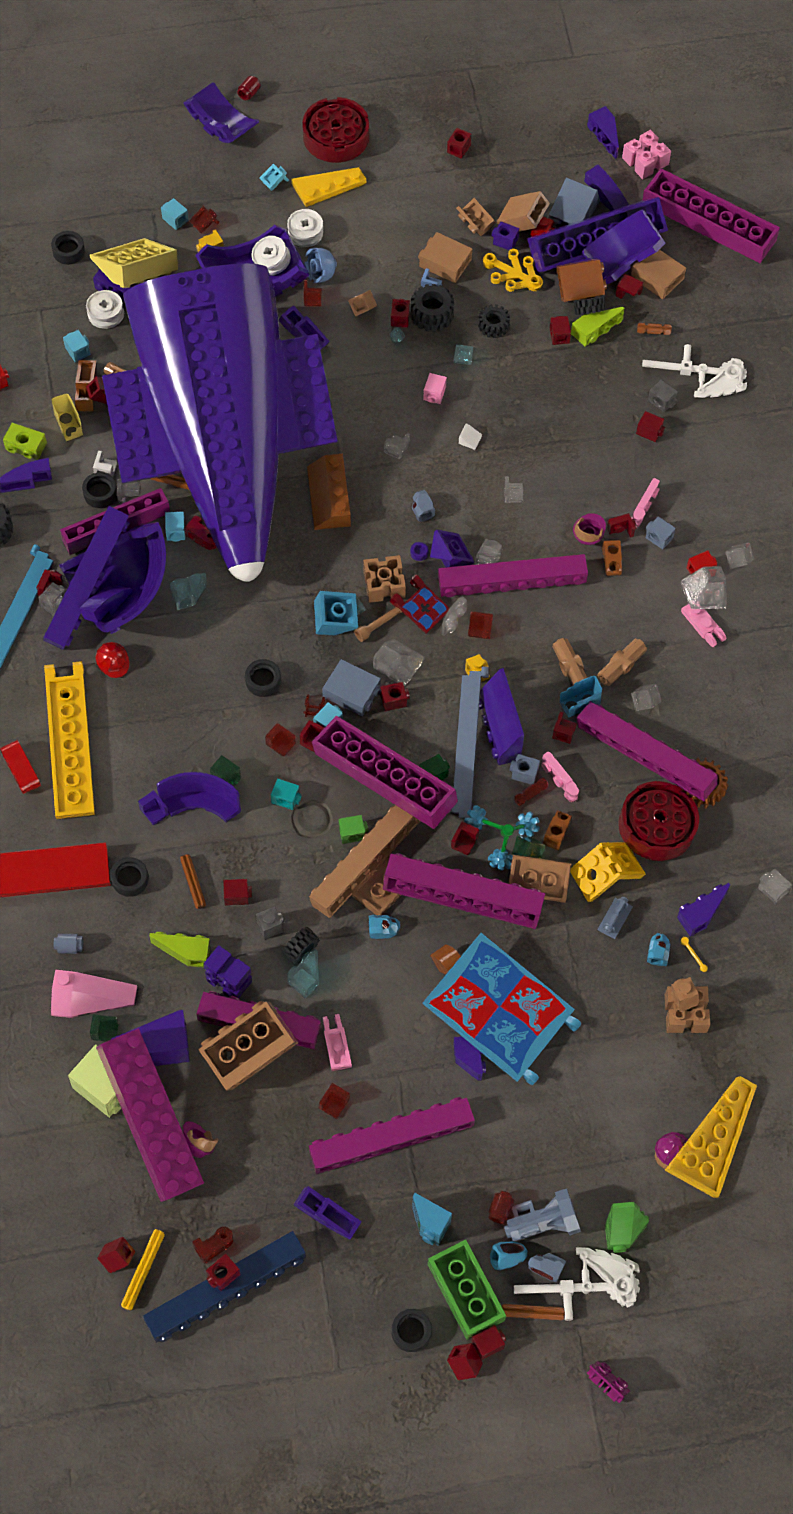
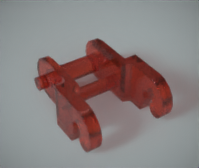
M307 694L305 699L306 711H303L305 717L308 715L316 716L324 707L325 697H322L319 706L309 705L310 695ZM309 708H315L318 710L317 712L309 711Z

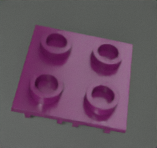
M597 1361L590 1365V1370L587 1372L589 1379L596 1385L603 1380L598 1386L599 1388L607 1383L608 1386L603 1392L605 1393L611 1387L612 1389L606 1395L614 1402L620 1403L625 1398L624 1396L630 1392L627 1388L629 1386L627 1382L621 1377L616 1378L611 1373L612 1369L605 1362L600 1363Z

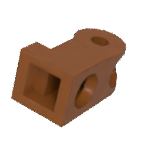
M604 541L602 552L604 555L606 576L621 575V541Z
M557 810L545 833L543 845L559 851L570 825L571 815Z

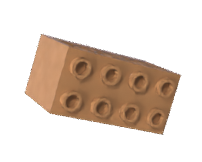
M258 1002L252 1007V1012L241 1014L235 1019V1024L224 1026L218 1031L219 1035L217 1037H209L201 1043L202 1047L198 1050L226 1091L235 1089L299 1043L271 1002ZM261 1027L267 1028L265 1035L260 1034ZM244 1039L250 1040L249 1047L243 1045ZM228 1051L233 1052L232 1059L227 1058Z

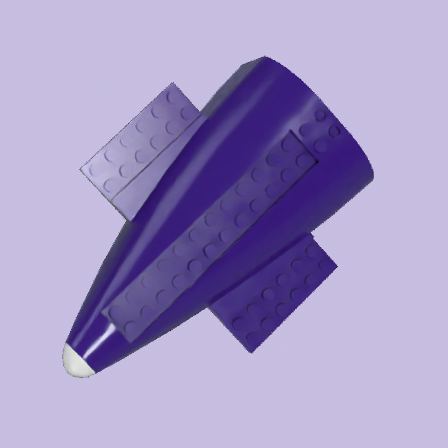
M247 263L213 266L167 275L140 283L128 289L123 294L142 366L133 370L102 375L122 484L182 473L228 570L237 579L250 582L260 574L265 562L276 494L279 454L337 443L338 440L318 334L281 341L274 285L268 268L264 265Z

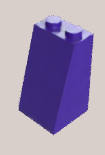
M183 1010L176 1011L138 1027L154 1066L190 1062L187 1028Z

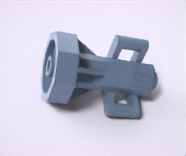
M567 1188L555 1192L556 1196L545 1208L537 1211L534 1209L532 1200L511 1206L515 1218L507 1220L508 1225L504 1226L507 1238L512 1237L513 1242L551 1229L568 1232L569 1236L581 1232ZM530 1209L531 1213L519 1216L518 1213Z

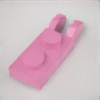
M653 478L631 518L635 520L637 526L642 523L646 514L645 511L648 512L651 507V498H656L660 491L657 488L660 481L656 478Z
M697 599L681 609L682 614L710 646L714 647L717 645V641L712 633L721 642L726 640L723 630L719 628Z
M550 752L545 753L542 758L543 769L553 776V780L558 787H562L565 791V798L569 802H576L579 794L577 785Z
M335 1014L334 1020L337 1025L335 1029L329 1028L327 1016L322 1017L331 1070L337 1071L352 1068L340 1015Z

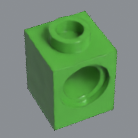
M362 815L338 819L342 844L362 841L365 833H368L367 822L362 820Z

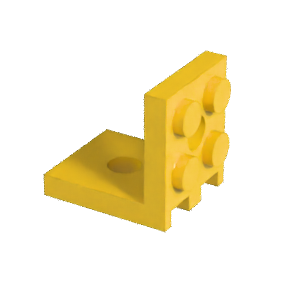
M625 842L600 843L570 870L588 902H593L619 879H641L646 875L632 850ZM593 869L597 873L595 880H593L591 877V872Z

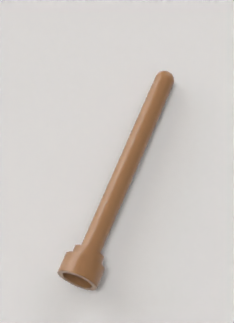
M395 607L369 625H360L354 630L355 636L360 642L365 641L369 638L370 632L402 611Z

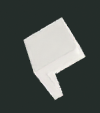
M98 451L93 466L94 473L103 472L114 477L117 461L104 459L103 452Z

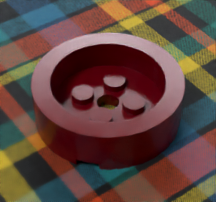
M342 97L332 100L325 98L312 104L304 114L302 122L304 145L316 158L326 162L341 163L358 157L366 149L369 143V119L367 112L357 102ZM333 124H334V125H336V124H339V125H340V126H338V127H332Z
M662 781L643 783L628 794L623 803L618 819L619 832L626 845L639 856L655 861L671 860L682 855L691 846L699 827L698 808L691 797L689 798L682 792L680 787ZM662 814L665 817V820H662V822H660V820H658L655 817V815Z

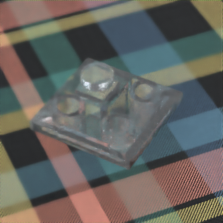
M721 566L702 567L681 580L682 588L691 609L726 608L727 584Z
M393 639L384 643L373 657V668L398 683L403 682L405 686L423 663L425 657Z

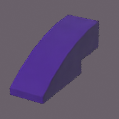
M599 165L585 173L584 182L597 190L600 202L610 211L629 205L618 186Z
M294 305L284 312L278 320L295 338L318 334L320 349L330 342L307 316L304 317Z
M49 458L23 464L1 476L0 493L35 488L34 482L52 480Z
M113 585L99 591L79 608L83 618L99 623L106 614L112 616L133 590L129 587Z
M309 1186L303 1189L294 1203V1206L349 1240L361 1223L352 1214L329 1198L323 1197Z

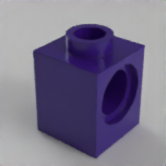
M500 221L498 227H495L492 232V237H494L493 245L506 250L513 249L519 239V228Z

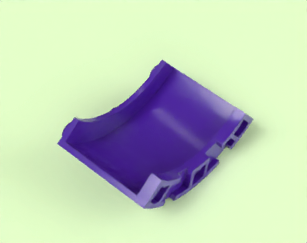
M276 224L262 235L248 242L228 247L206 244L195 255L201 268L227 264H255L251 255L255 244L267 236H276L283 240L290 251L291 258L285 270L279 274L270 275L274 285L275 297L283 294L282 290L290 286L292 288L297 286L310 275L285 228Z

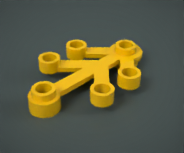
M510 249L508 253V258L511 260L513 267L497 260L493 253H487L483 257V266L485 268L492 269L497 267L507 272V274L502 275L498 272L492 273L491 282L499 284L506 281L505 288L509 292L526 287L530 291H538L543 285L542 278L535 274L533 268L534 260L531 256H526L523 259V266L527 268L528 275L522 272L517 249ZM514 279H520L522 281L515 282Z

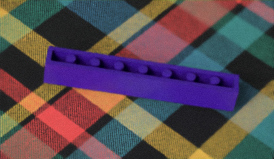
M108 506L44 635L43 641L64 650L65 646H70L73 640L71 633L73 629L78 630L82 621L79 619L81 615L79 608L90 596L92 597L96 593L98 587L95 585L98 580L102 581L106 573L103 568L105 564L109 565L114 556L111 552L114 547L118 548L122 540L119 536L122 531L126 532L130 524L127 521L129 515Z

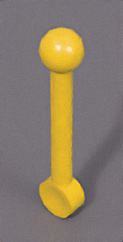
M683 937L681 939V944L688 948V950L693 955L697 963L700 965V970L702 972H706L708 970L707 965L702 963L700 958L692 949V947L689 944V939L687 937Z

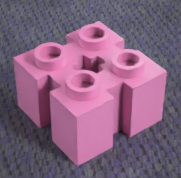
M651 130L640 135L639 141L633 139L624 144L623 160L630 167L632 165L635 166L634 171L642 180L652 175L655 168L659 171L661 168L669 165L671 150L664 143H658L659 138Z

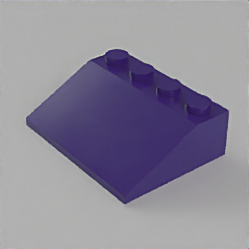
M502 668L480 690L479 710L482 709L483 715H481L483 726H487V739L489 743L492 742L493 759H497L498 765L511 763L512 760L516 761L517 755H522L524 740L523 729L504 668Z

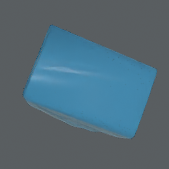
M590 676L576 682L574 686L560 693V704L568 718L581 713L590 701L600 705L602 687L596 676ZM586 694L592 695V696H590V697L585 698V699L582 700V697H583L584 695H586ZM569 701L577 703V705L572 706L570 709L567 706L565 707V704Z

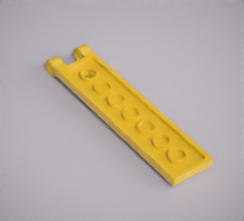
M73 662L74 675L56 677L54 664L44 665L56 819L95 815L83 662ZM65 693L70 695L68 698H63Z

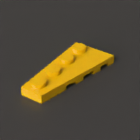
M357 167L291 179V184L305 207L362 186L366 184V178L360 168Z

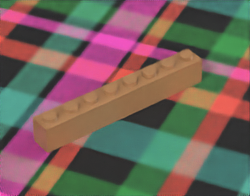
M392 806L383 819L378 820L375 827L364 835L362 841L350 850L349 855L337 864L333 872L326 875L323 882L312 890L309 896L312 906L328 918H331L352 895L355 889L419 824L420 820L398 806Z

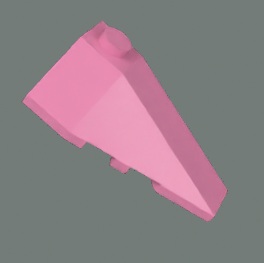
M55 970L52 986L51 1016L74 1018L82 1014H94L97 1011L134 1006L138 986L78 972Z

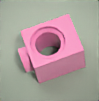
M429 373L424 388L423 400L441 404L446 389L447 377Z

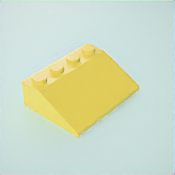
M145 238L90 254L91 260L113 283L120 285L122 288H128L134 283H143L147 279L158 278L160 275H169L172 271L178 270L177 249Z

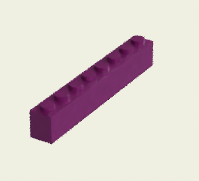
M585 554L438 568L441 597H453L463 594L472 595L474 593L488 594L494 591L507 592L515 589L526 590L535 587H560L566 584L580 585L586 583L588 577Z
M590 701L578 715V728L702 801H705L717 786V775L713 770L706 769L696 760L685 757L679 750H673L668 747L665 742L654 739L648 732H642L634 724L622 720L617 714L606 711L603 706Z
M457 1097L450 1100V1103L444 1105L442 1103L434 1104L430 1109L424 1111L418 1109L411 1112V1115L408 1116L398 1115L391 1118V1121L388 1122L378 1121L365 1129L358 1127L345 1135L338 1133L333 1135L332 1139L325 1141L324 1139L312 1142V1145H309V1152L315 1172L320 1174L474 1127L475 1119L468 1099Z

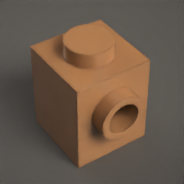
M691 977L679 979L674 984H671L672 997L680 1012L699 1005V994Z

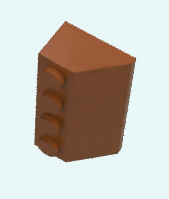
M343 453L324 455L307 466L314 530L350 527V507Z

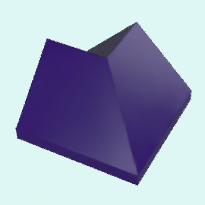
M438 529L434 531L430 558L441 559L446 568L473 565L475 563L459 534Z

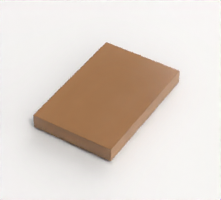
M390 854L351 895L375 915H384L401 896L400 894L383 890L384 876Z
M513 855L509 884H519L526 889L535 888L545 893L544 900L566 903L571 863Z

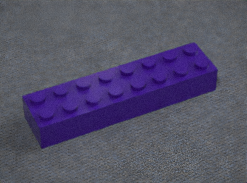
M649 198L527 238L536 272H544L556 268L558 265L568 264L585 258L582 251L610 228L639 210L645 211L659 233L668 231L660 198Z

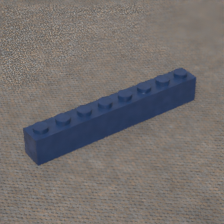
M291 1231L235 1263L240 1269V1275L222 1291L218 1287L213 1288L205 1280L143 1315V1319L155 1342H165L172 1337L174 1332L178 1330L180 1332L185 1331L197 1319L202 1321L209 1317L211 1311L225 1308L232 1299H240L246 1296L248 1290L253 1287L256 1289L262 1287L267 1283V1279L273 1276L274 1278L281 1276L288 1267L299 1266L304 1262L303 1259L306 1258V1253L294 1231ZM222 1270L216 1276L224 1278L227 1275V1271Z

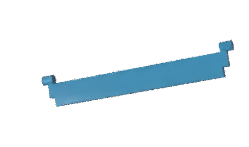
M33 545L30 554L35 556L0 626V668L38 594L36 587L44 570H50L54 562L48 558L49 554L39 551L40 547L38 545Z

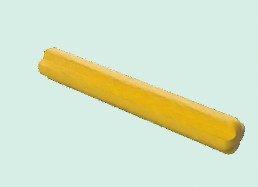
M155 1229L124 1296L121 1306L126 1310L133 1309L165 1234L161 1230Z

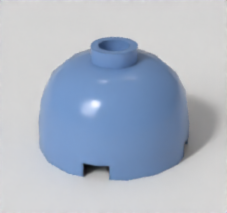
M324 248L309 249L306 253L308 261L305 262V266L310 274L308 276L309 280L313 279V283H321L332 278L337 262L331 252Z

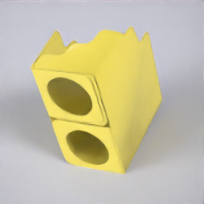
M69 394L52 398L54 415L65 440L69 441L82 436L83 432L79 414ZM68 413L72 416V420L70 423L64 424L60 421V416ZM69 427H75L76 432H72L71 436L68 437L66 430Z

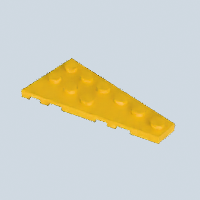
M741 1076L736 1077L666 1167L665 1171L711 1197L719 1198L757 1085Z

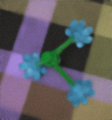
M475 805L473 810H468L467 815L470 817L465 818L464 822L479 830L485 824L501 830V835L504 837L502 848L500 850L495 849L493 854L489 855L488 860L491 861L490 866L493 868L498 865L499 870H504V866L507 869H511L513 856L508 855L506 850L508 838L518 829H520L518 832L520 835L526 834L528 837H533V832H539L540 827L536 825L539 823V818H533L532 812H528L526 816L521 813L518 816L520 821L516 822V826L510 824L500 825L488 821L484 817L486 811Z

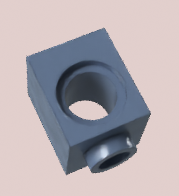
M657 517L646 526L645 538L661 549H664L674 538L676 528L660 517Z
M518 754L516 761L512 760L509 770L512 772V779L534 785L540 760ZM521 767H525V768H527L528 770H527V771H522V770H520V768H521Z

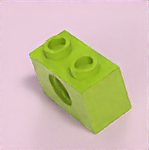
M11 423L3 438L7 451L35 460L40 458L47 444L45 433L15 423Z

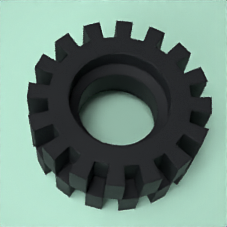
M604 295L573 300L575 315L606 310Z
M491 304L489 308L485 306L484 310L480 311L478 327L483 335L487 333L489 338L491 335H493V338H496V335L502 337V334L505 335L506 331L509 330L510 314L507 309L504 310L503 306L498 308L497 304H495V307ZM496 318L501 322L498 324H491L488 322V320Z
M309 927L302 928L300 932H297L291 938V941H288L283 953L294 964H299L315 950L314 948L317 947L320 937Z

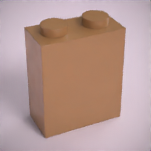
M541 191L511 197L497 223L499 225L501 221L518 227L519 231L534 229L537 227L550 203Z
M436 232L433 238H429L426 248L422 249L419 253V267L423 269L428 268L430 272L456 283L471 262L473 249Z
M660 249L640 262L636 260L631 266V276L644 282L643 286L661 299H664L684 280L686 267Z

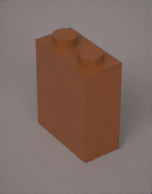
M600 259L556 266L561 301L567 302L605 295L604 290H607L606 280H603L602 277L604 264L600 262Z

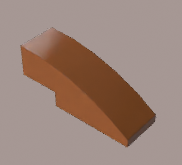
M79 360L74 400L77 411H94L95 401L89 398L86 386L96 377V360Z

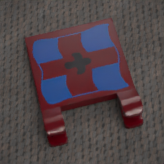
M414 575L410 580V584L418 589V591L406 602L396 593L392 596L390 602L427 634L451 609L424 584L418 575Z

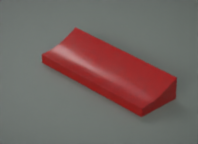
M106 842L0 853V898L110 886L109 857Z

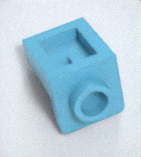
M272 164L260 177L261 181L271 191L283 179L286 182L289 181L285 176L287 172L281 166L278 168L275 164Z

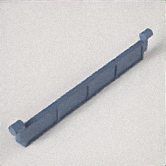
M485 666L482 667L481 671H470L469 675H462L453 787L456 789L458 802L452 808V813L459 814L461 819L470 817L467 815V812L472 808L481 677H489V667Z

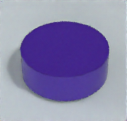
M416 542L411 546L410 555L414 560L423 561L428 557L429 549L425 543Z

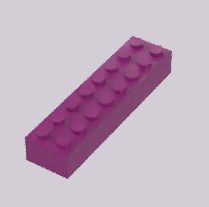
M662 168L644 190L642 201L659 197L665 216L758 263L762 262L777 241L780 227Z
M337 715L312 741L317 756L433 829L458 802L456 789Z
M390 854L383 884V890L532 929H536L545 893L535 888L526 889L519 884L503 883L496 878L488 879L480 874H468L456 868L452 870L445 868L441 864L426 863L422 859L406 858L402 854Z
M139 1028L97 1046L96 1049L160 1201H166L204 1184Z

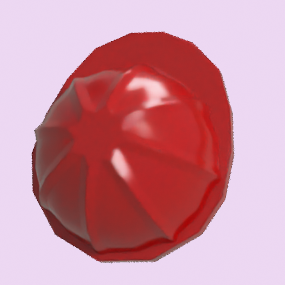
M108 642L104 643L97 650L95 656L96 664L104 674L111 678H120L127 673L129 657L122 645Z

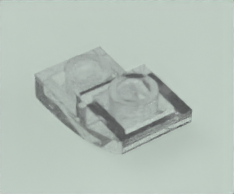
M463 596L448 610L442 623L441 634L443 636L455 631L458 626V617L465 614L467 600Z

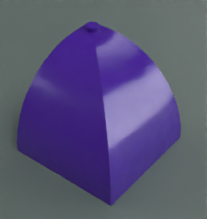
M158 522L139 525L119 536L122 540L118 548L114 547L111 552L114 555L109 565L105 564L103 568L106 573L102 581H97L95 585L98 587L96 593L113 585L129 587L133 591L112 616L106 614L99 623L93 622L102 632L113 634L121 630L120 626L139 615L156 595L163 579L166 564L165 541ZM85 552L59 564L69 585Z

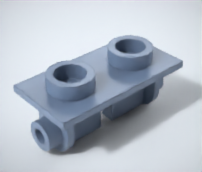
M627 898L614 899L598 927V931L613 939L616 938L633 906L627 903Z

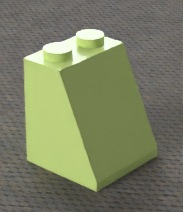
M94 1045L70 1072L68 1077L75 1091L110 1118L113 1113L117 1114L120 1111L121 1106L96 1049L97 1045Z

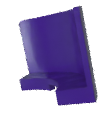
M210 83L183 102L195 120L199 119L204 125L203 129L211 136L216 135L219 137V141L224 143L233 142L259 123L258 119L248 118L236 110L222 95L215 83Z
M639 210L594 240L582 253L585 258H591V260L600 259V262H603L604 272L602 277L603 280H606V284H610L631 268L630 265L636 260L638 262L656 253L666 243L645 211Z
M187 772L170 776L157 783L158 795L168 807L171 817L183 811L203 808L205 811L214 813L225 822H228L241 812L239 792L231 784L217 776L201 772Z

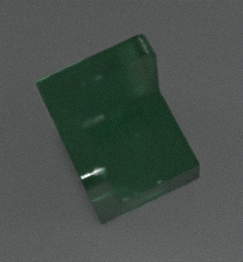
M517 835L512 854L542 859L545 844L532 837Z
M93 1014L89 1033L91 1040L107 1042L111 1038L116 1037L119 1026L117 1017Z

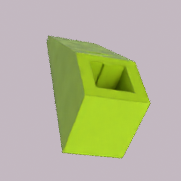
M619 307L584 314L572 323L571 334L584 346L594 343L600 335L606 334L611 327L622 322L625 308Z
M164 932L150 933V941L153 945L187 966L204 968V962L210 954L211 945L209 938L202 935L188 937L181 933L175 935H167Z

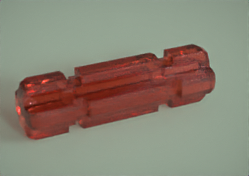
M545 778L539 779L537 783H533L524 789L523 793L515 795V802L521 806L526 800L528 801L539 794L540 790L543 791L548 788V782Z

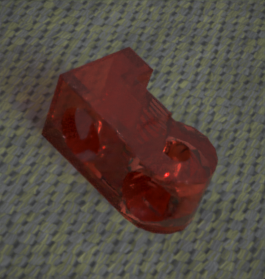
M220 1227L214 1235L202 1242L200 1237L192 1241L193 1248L205 1264L232 1245L233 1233L228 1227Z

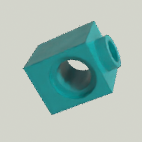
M277 778L271 793V803L293 810L295 804H299L302 797L299 785Z

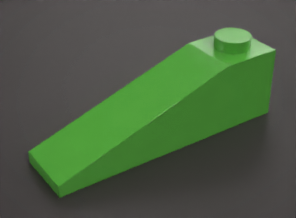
M635 1202L612 1204L605 1224L608 1250H613L614 1253L625 1252L626 1249H629L649 1223V1217L645 1216L643 1211H640V1207Z

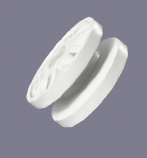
M301 209L290 215L287 228L288 234L295 245L311 247L321 241L323 237V220L316 211Z
M267 236L259 240L253 247L251 254L253 262L267 266L270 275H276L285 270L291 258L290 251L283 240L276 236Z
M101 290L92 294L87 300V314L93 326L108 329L117 326L123 320V303L117 293L110 290Z

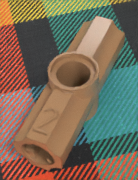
M561 638L553 643L552 647L560 661L561 671L564 676L568 677L572 686L576 682L586 679L587 676L583 670L582 660L578 654H575L568 639Z
M634 639L622 651H617L611 658L610 663L598 673L597 677L600 682L605 686H610L622 674H627L635 662L647 651L644 642L640 639Z

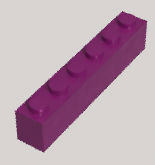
M161 488L113 507L129 515L127 521L130 524L126 532L139 525L165 516V512H170L169 502ZM106 511L60 529L62 541L69 555L88 548Z
M213 991L209 993L203 992L196 1014L197 1020L221 1027L226 1025L232 1026L236 1023L235 1019L243 1013L249 1014L252 1012V1007L257 1002H243L237 997L229 996L227 998ZM274 1007L299 1042L296 1045L315 1050L321 1029V1021L314 1016L307 1015L304 1017L294 1011L284 1012ZM261 1027L260 1034L265 1035L267 1028Z

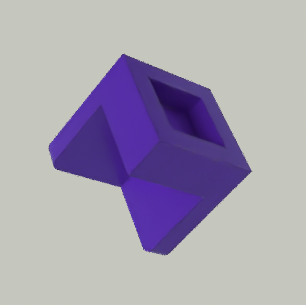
M154 790L138 801L140 810L152 825L157 824L169 815L168 807Z

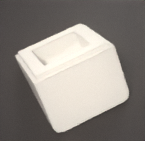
M465 424L459 436V444L475 450L482 434L470 425Z

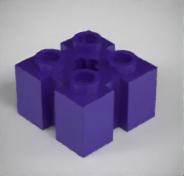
M219 945L204 962L207 982L214 987L216 985L223 988L222 992L228 997L240 998L252 983L251 968L239 959H235L231 953Z

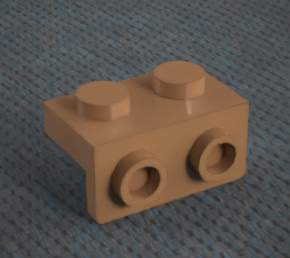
M475 198L463 209L459 206L456 208L460 212L458 214L460 219L464 223L468 221L469 225L467 227L474 234L477 232L482 236L496 223Z

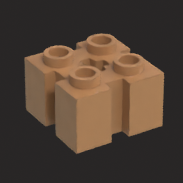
M400 555L385 557V561L379 562L378 558L363 560L365 583L367 584L369 603L383 601L386 596L392 598L396 593L402 599L405 598L406 586L404 575L402 574Z
M667 986L665 992V1010H668L666 1016L667 1033H683L685 1028H691V1033L708 1032L710 1027L709 1009H706L709 1002L708 986H695L699 994V1005L689 1008L690 1011L684 1010L682 1012L679 1011L672 997V986Z

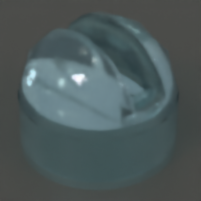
M395 327L390 333V338L393 342L399 343L405 338V334L400 328Z

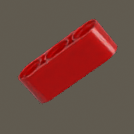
M18 740L0 748L23 794L41 786Z

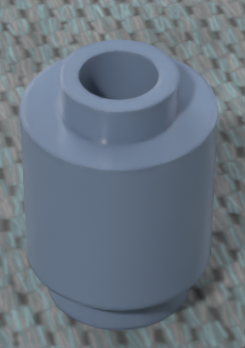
M58 934L57 938L54 937V949L57 950L58 954H77L82 952L83 936H78V934Z

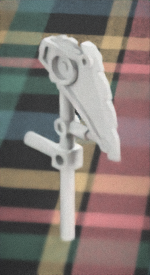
M689 344L684 346V357L681 364L643 360L642 367L678 370L680 375L690 376L691 372L698 373L700 386L694 392V397L698 398L718 397L722 394L723 396L731 395L735 391L737 393L747 388V382L743 384L747 376L743 361L732 358L728 363L724 362L720 368L707 367L706 364L692 365V361H690L691 345ZM705 374L716 375L709 382L703 385V383L705 382Z
M576 1247V1255H580V1259L583 1261L582 1283H573V1280H561L560 1284L514 1285V1294L560 1293V1296H563L565 1320L571 1321L573 1320L572 1296L574 1292L588 1294L593 1291H607V1294L611 1295L610 1298L613 1301L617 1300V1303H620L622 1307L626 1306L628 1308L633 1306L634 1302H636V1293H639L640 1287H638V1284H640L639 1280L635 1278L636 1275L633 1274V1271L639 1273L640 1270L637 1263L627 1258L625 1261L620 1255L614 1253L610 1255L606 1251L598 1249L594 1251L590 1248ZM587 1265L591 1267L605 1281V1283H591Z

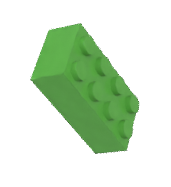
M466 1240L428 1258V1267L467 1341L476 1334L505 1321L506 1314Z

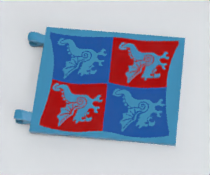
M482 933L478 935L422 1003L515 1081L518 1082L523 1077L530 1085H533L539 1076L528 1068L564 1022L572 1031H576L581 1025L578 1019L571 1016L575 1010Z

